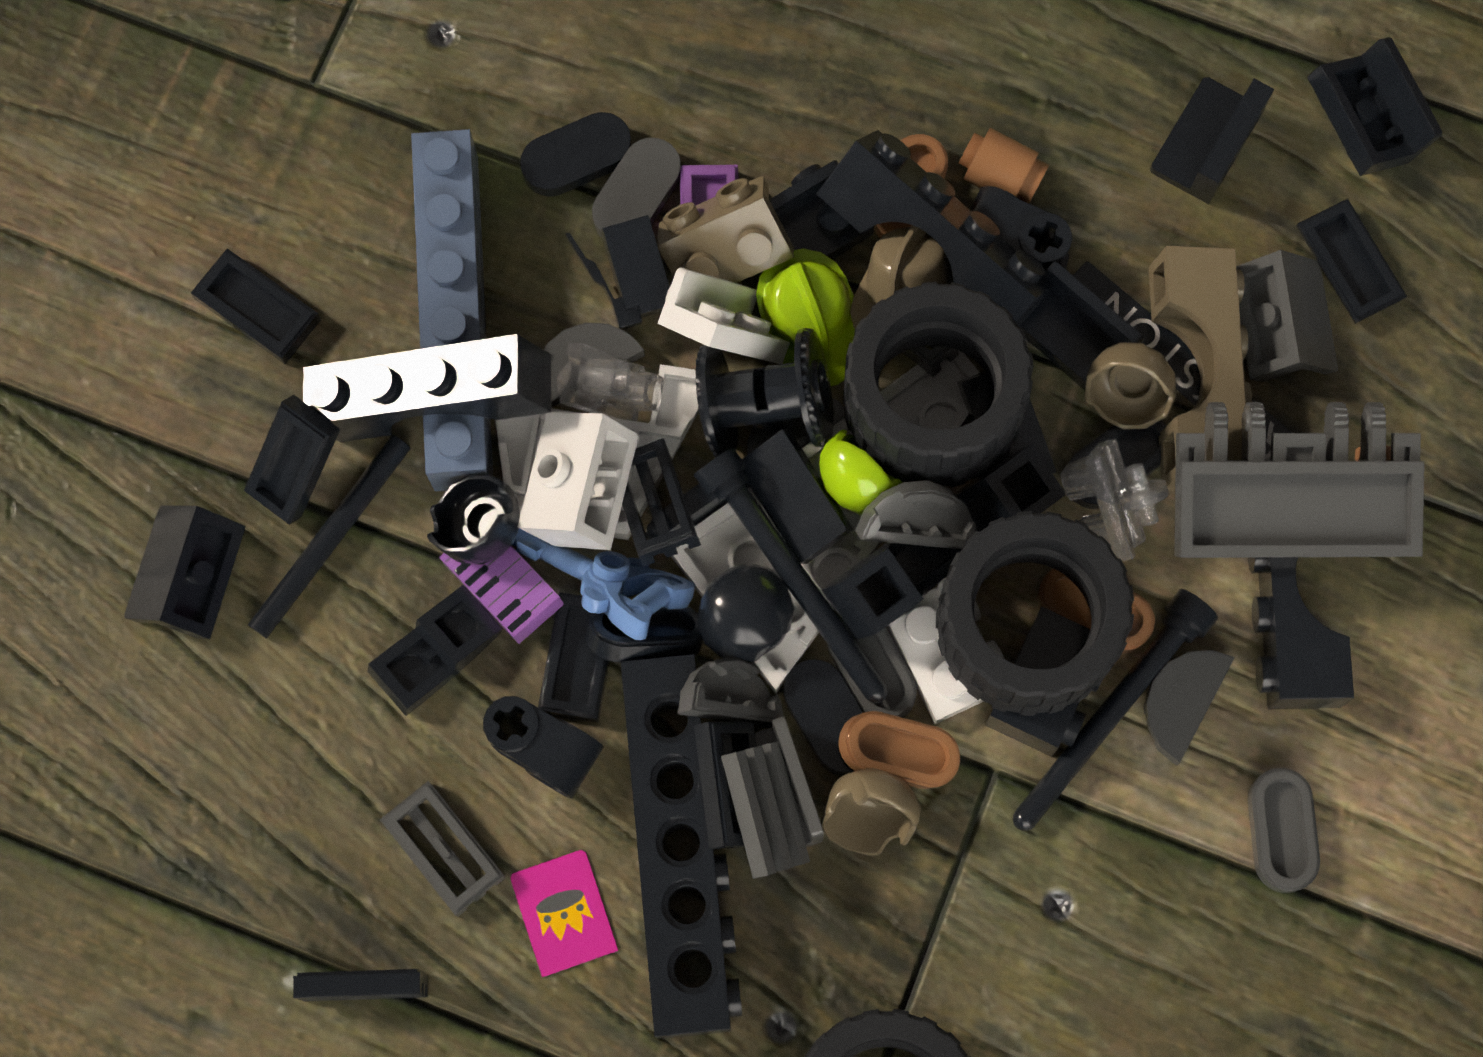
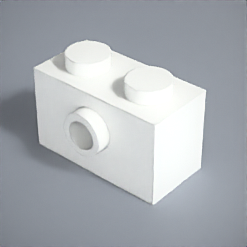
M546 413L517 527L553 546L611 550L639 434L601 413Z

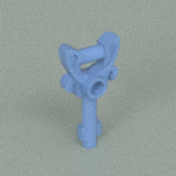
M520 528L512 544L516 546L518 553L534 561L538 559L543 560L581 581L580 593L583 595L582 607L590 613H605L617 628L634 640L646 639L651 615L660 608L665 607L669 610L687 608L693 598L695 590L693 582L662 570L650 569L649 565L643 566L639 558H627L617 552L605 551L598 553L594 560L571 548L553 546ZM639 594L638 596H636V597L633 598L632 600L629 599V598H627V597H629V596H633V595Z

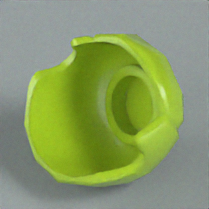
M845 429L840 430L829 439L820 454V473L826 491L841 507L862 516L864 509L882 492L903 483L899 478L895 479V477L886 473L866 451L858 448L854 444L853 435L847 434Z

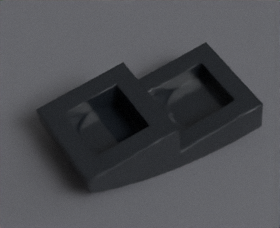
M463 584L418 618L414 630L368 664L367 672L403 714L407 716L474 660L501 634L502 627Z

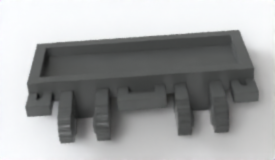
M1223 402L1208 403L1205 413L1204 433H1176L1174 556L1180 558L1423 557L1424 461H1420L1421 433H1391V460H1386V413L1381 402H1367L1363 407V412L1361 413L1360 459H1348L1349 413L1344 402L1328 403L1324 413V433H1271V461H1265L1266 413L1261 402L1245 403L1241 419V460H1227L1229 419L1227 407H1225Z

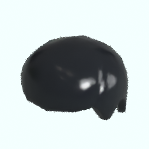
M469 474L449 485L438 501V504L430 507L434 532L427 534L429 542L459 563L483 565L502 556L514 543L519 529L517 526L520 519V509L514 491L502 480L492 475Z
M742 564L716 576L709 584L701 598L696 623L705 645L721 658L738 657L750 663L757 661L783 641L786 633L790 631L795 605L787 585L771 569L757 564L750 566Z

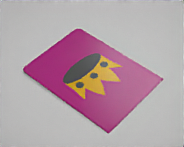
M578 850L511 875L510 880L542 977L618 951L585 851Z

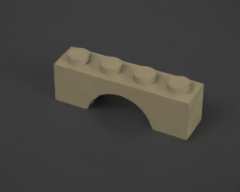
M1166 246L1148 267L1151 320L1153 323L1170 330L1182 339L1191 350L1200 374V391L1193 410L1176 416L1158 436L1159 446L1161 443V491H1175L1176 433H1204L1205 413L1209 402H1223L1225 407H1227L1229 419L1227 460H1241V419L1245 403L1252 402V389L1250 383L1244 381L1243 360L1248 350V332L1244 325H1240L1239 304L1243 298L1245 283L1243 272L1236 268L1234 248Z

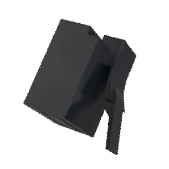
M649 215L602 228L601 236L619 293V298L616 299L613 298L596 263L585 257L570 232L565 233L567 240L594 283L604 289L611 302L619 329L623 330L642 324L643 317L662 312L670 287Z

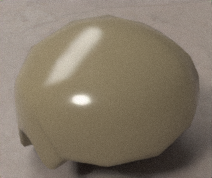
M1118 343L1106 348L1092 362L1086 375L1085 402L1093 405L1104 420L1122 429H1146L1161 419L1166 418L1172 409L1176 396V378L1174 371L1162 353L1143 343Z
M875 768L860 769L840 777L835 782L827 799L821 819V826L827 838L848 851L876 856L882 853L884 847L893 838L899 837L900 844L906 845L909 842L920 820L921 804L913 790L902 778Z

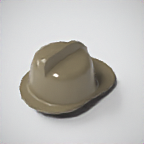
M912 225L911 227L888 232L876 242L870 257L869 267L853 298L850 314L854 329H856L862 318L865 319L875 304L881 299L885 300L894 295V292L907 286L909 288L920 286L926 282L950 285L951 282L954 283L952 268L947 255L938 242L927 232Z

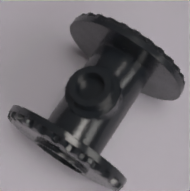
M801 328L797 331L794 346V362L763 368L729 372L722 350L702 345L699 348L695 368L698 409L706 441L714 457H718L732 447L737 450L739 426L754 424L760 429L777 432L785 429L793 418L803 417L807 433L815 447H824L829 439H831L834 420L831 383L824 351L813 329Z

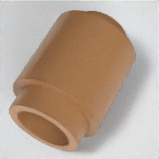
M991 127L985 138L977 133L973 134L958 163L968 169L963 180L978 188L993 186L1003 189L1026 203H1030L1049 167V164L1037 159L1039 152Z

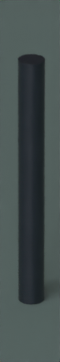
M391 435L248 623L250 628L266 639L270 636L411 450L404 441L395 435Z

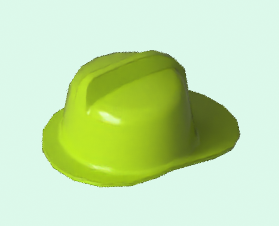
M808 249L794 250V258L771 267L760 275L756 291L759 313L762 319L772 323L769 330L770 334L790 342L783 364L794 362V346L797 331L801 328L813 329L824 351L831 386L838 385L845 380L846 355L849 343H852L854 339L855 329L850 314L854 295L846 276L835 261L822 252Z

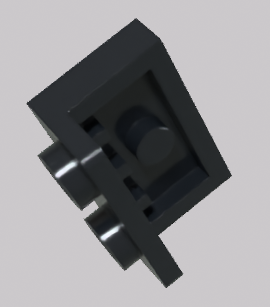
M1391 37L1379 39L1361 56L1322 64L1307 77L1359 176L1408 164L1442 136L1440 125Z

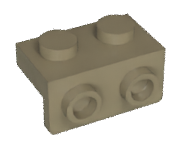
M763 176L749 182L745 178L729 182L717 191L716 197L696 206L692 202L681 204L666 213L663 221L658 225L657 246L673 277L677 269L682 267L737 283L794 258V247L768 199L769 186Z

